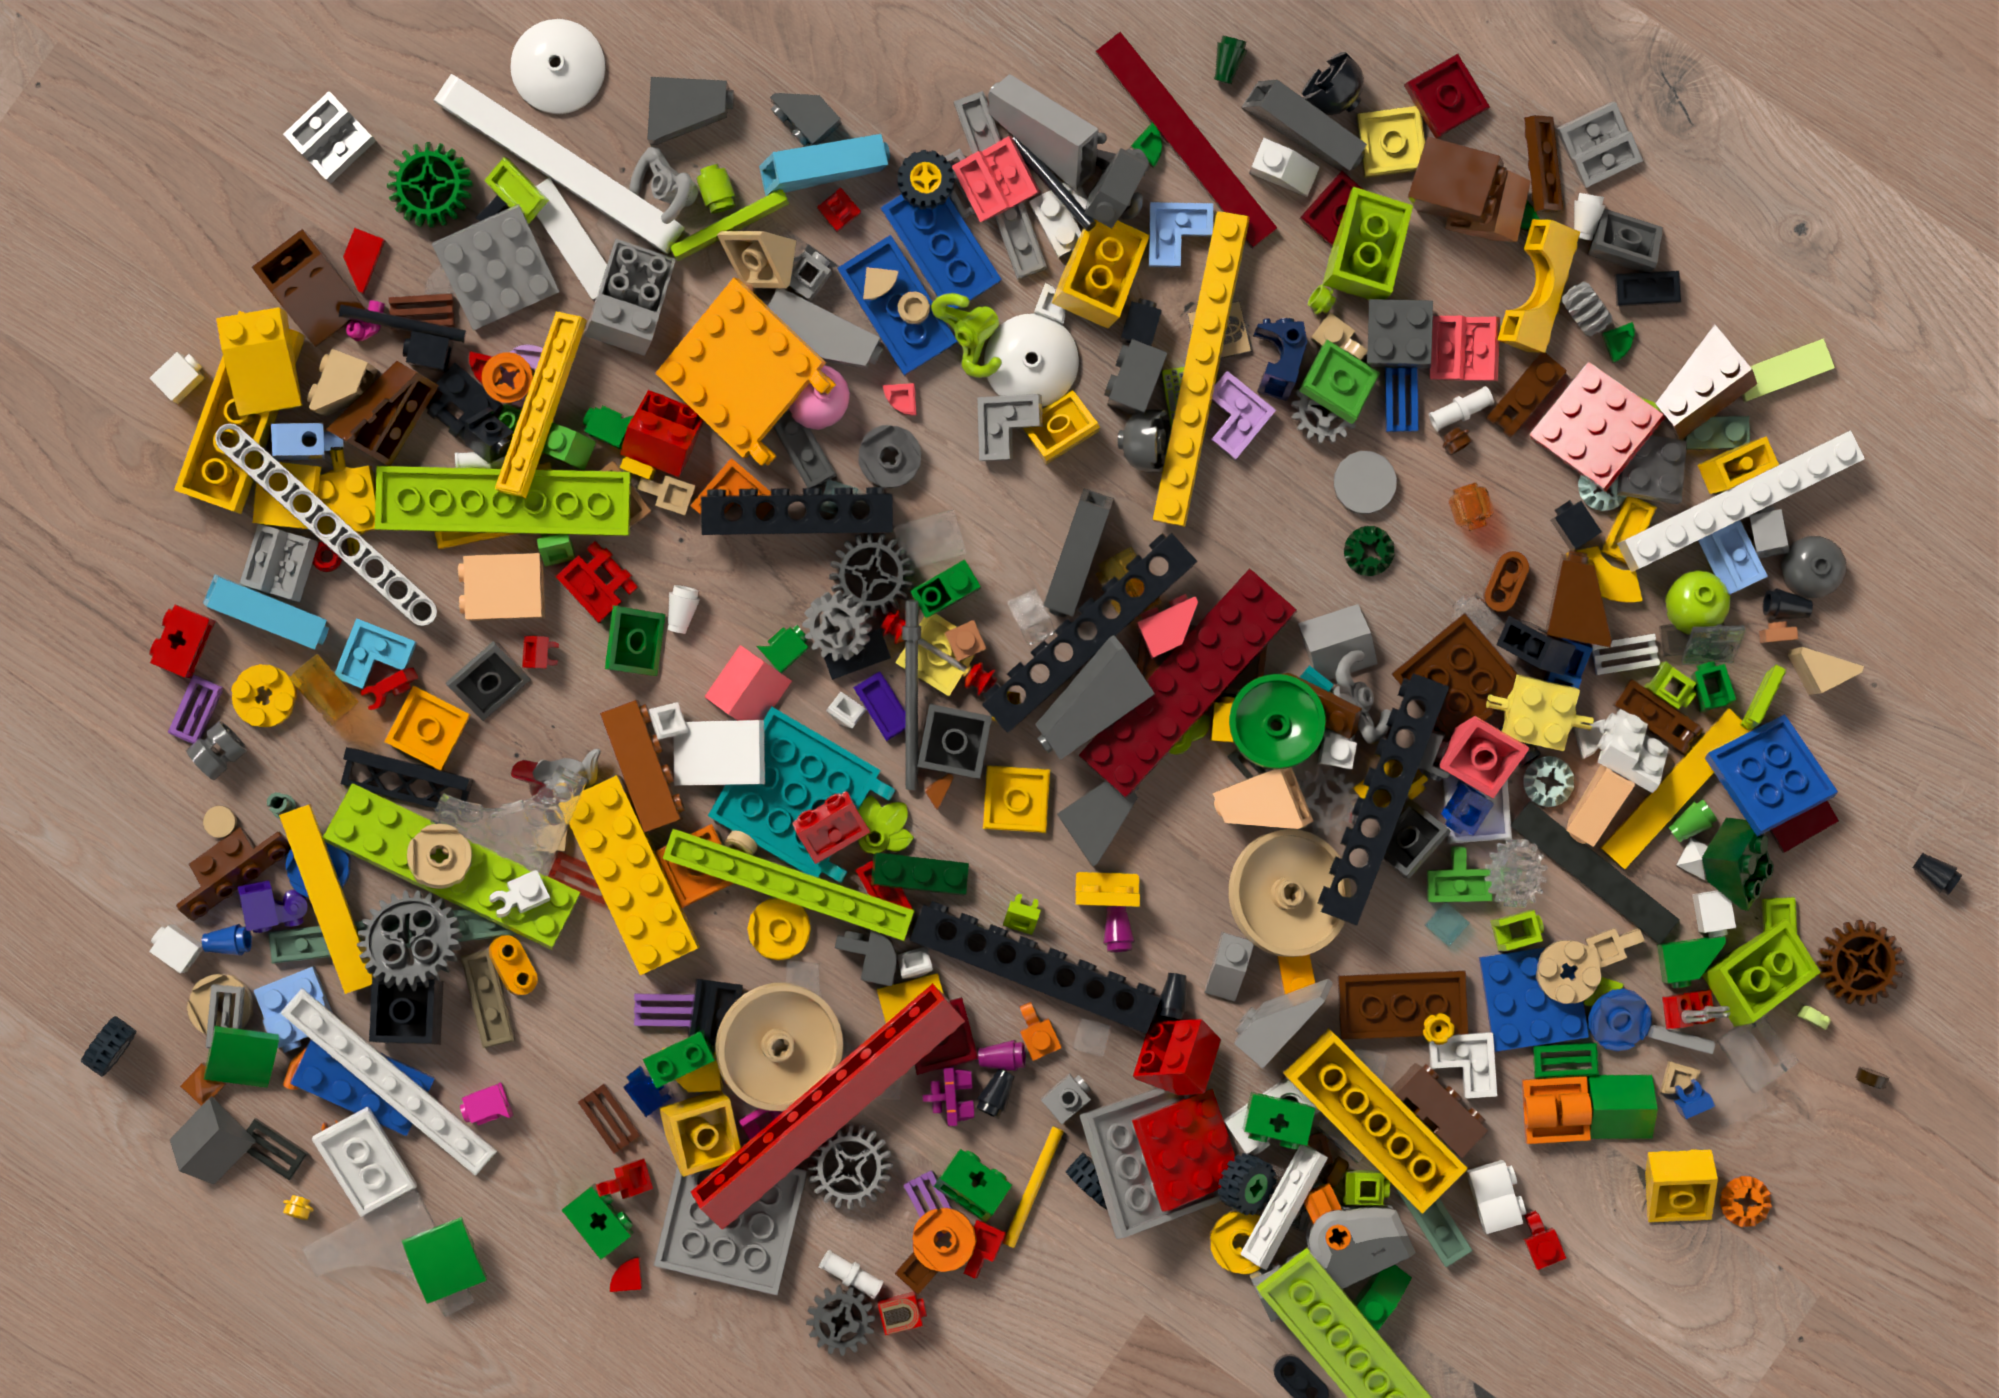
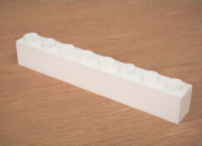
M1846 432L1621 541L1617 545L1630 571L1638 570L1865 458L1852 432Z

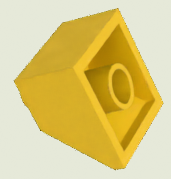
M712 1091L659 1108L666 1139L683 1177L720 1166L741 1148L730 1098L721 1091Z
M1693 1149L1688 1151L1648 1152L1645 1171L1648 1222L1712 1220L1718 1182L1712 1150Z

